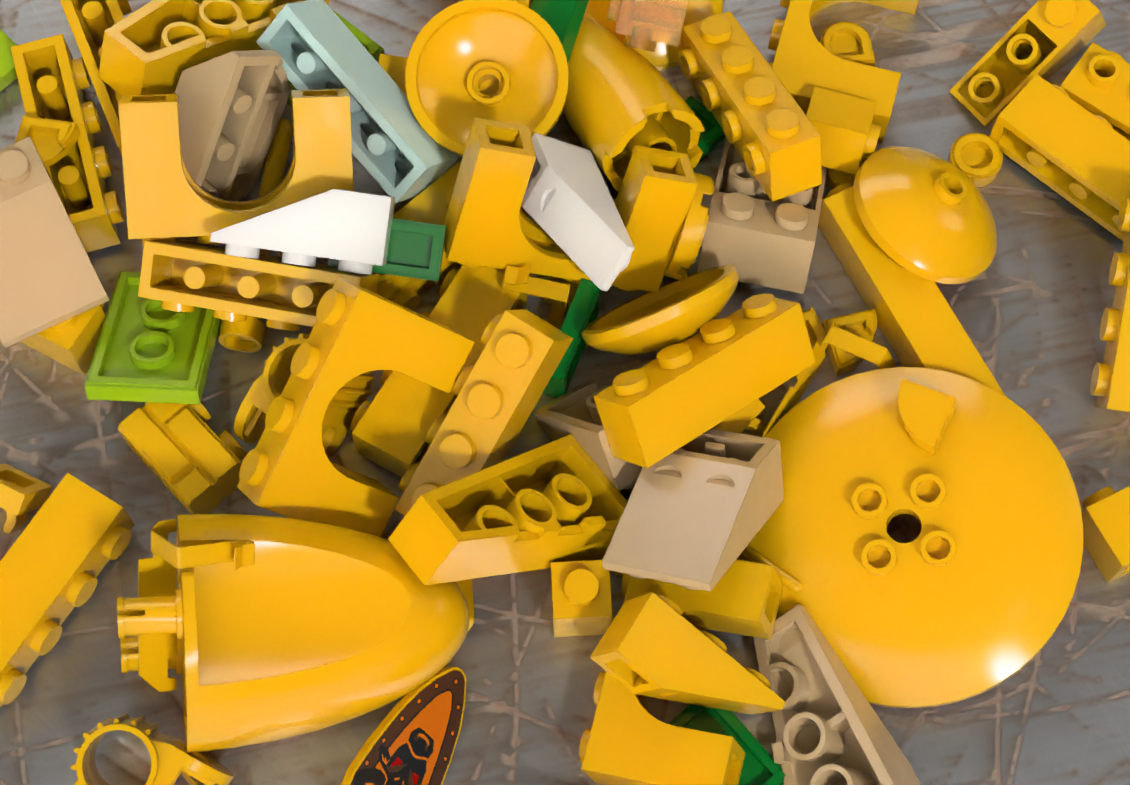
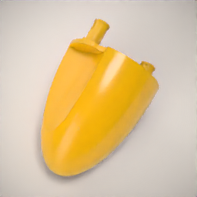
M177 514L176 542L178 547L250 539L255 542V564L242 566L234 571V562L177 569L178 589H175V595L137 598L117 597V623L121 648L122 674L138 671V636L136 635L177 633V656L168 659V669H175L176 674H181L187 753L236 748L277 741L318 731L384 707L415 690L442 670L461 647L469 627L468 602L457 583L453 581L423 585L389 540L336 525L263 515Z

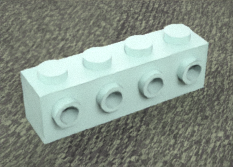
M306 0L286 4L256 41L263 50H275L282 56V66L287 74V78L297 90L347 89L350 96L352 154L389 196L395 197V203L419 195L440 178L460 157L446 150L427 135L416 120L406 94L324 0Z

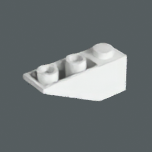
M534 133L532 142L536 159L521 205L600 290L608 291L619 272H622L628 266L635 248L594 157L588 149Z
M332 189L212 232L210 242L226 244L225 254L259 259L260 249L281 251V262L315 267L316 257L339 260L338 270L372 275L373 265L383 266L387 263L395 197Z

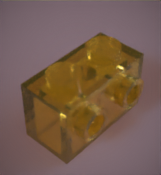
M611 0L607 20L617 22L615 33L625 35L624 46L655 52L657 42L679 46L689 0Z

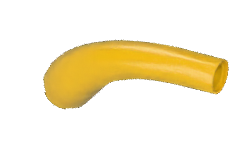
M585 11L568 62L569 86L563 112L578 139L586 149L591 151L596 164L618 192L620 191L635 145L688 154L694 169L703 154V151L698 146L700 132L705 131L702 122L650 61Z

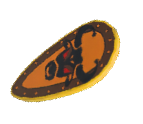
M446 666L431 679L406 694L366 740L346 770L341 785H443L461 731L465 709L466 676L463 670L454 666Z

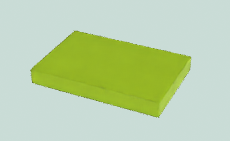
M119 271L84 387L87 399L200 405L221 319L213 317L214 310L195 307L194 312H177L162 309L160 300L138 297L141 272Z

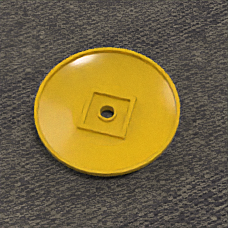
M922 367L876 369L835 381L812 393L786 413L765 436V438L780 440L784 500L748 546L803 584L802 591L798 593L783 584L776 620L796 605L804 606L869 704L892 708H925L955 703L979 695L1001 684L1020 671L1040 652L1053 636L1070 605L1080 574L1083 555L1081 506L1074 481L1057 447L1042 427L1025 410L1009 398L985 384L943 370ZM902 378L956 397V408L934 455L917 446L902 424L897 400L898 388ZM900 514L914 516L922 526L919 536L909 543L894 541L887 533V527L892 518ZM741 554L737 558V560L749 561Z

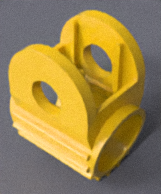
M300 333L298 339L285 337V343L278 347L274 346L268 360H265L263 374L253 382L238 409L234 421V433L245 443L253 444L259 441L266 427L265 416L268 407L277 396H281L291 375L290 367L294 353L302 343L307 342L308 334ZM370 371L347 382L335 394L328 405L323 419L322 441L329 460L351 428L355 411L366 401L368 395H372L370 391L371 381L375 378L370 375Z
M128 713L115 719L109 717L99 722L96 728L84 733L85 741L82 745L74 748V752L78 754L76 763L70 767L72 770H76L78 780L74 785H110L101 777L97 770L95 752L99 741L107 732L123 730L139 737L148 748L151 757V771L145 785H174L181 774V770L205 785H229L234 778V774L204 752L187 753L185 741L179 737L161 734L158 730V723L152 725L146 722L144 715L138 718H130Z

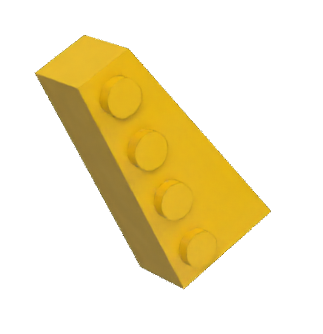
M152 0L104 31L99 78L121 95L174 94L181 73L185 69L231 51L263 50L256 41L282 8L288 3L306 0Z
M570 434L421 494L388 540L423 585L551 568L550 562L603 559L628 501Z

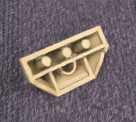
M275 50L231 51L183 70L174 94L179 96L181 142L185 165L191 177L202 189L220 199L242 202L259 178L291 91L287 74L282 66V56ZM198 236L176 237L177 240L199 243Z

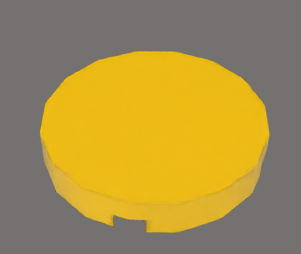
M695 172L698 186L664 276L681 281L687 277L685 269H689L696 260L710 214H707L709 207L701 205L703 193L711 196L714 194V181L712 177Z

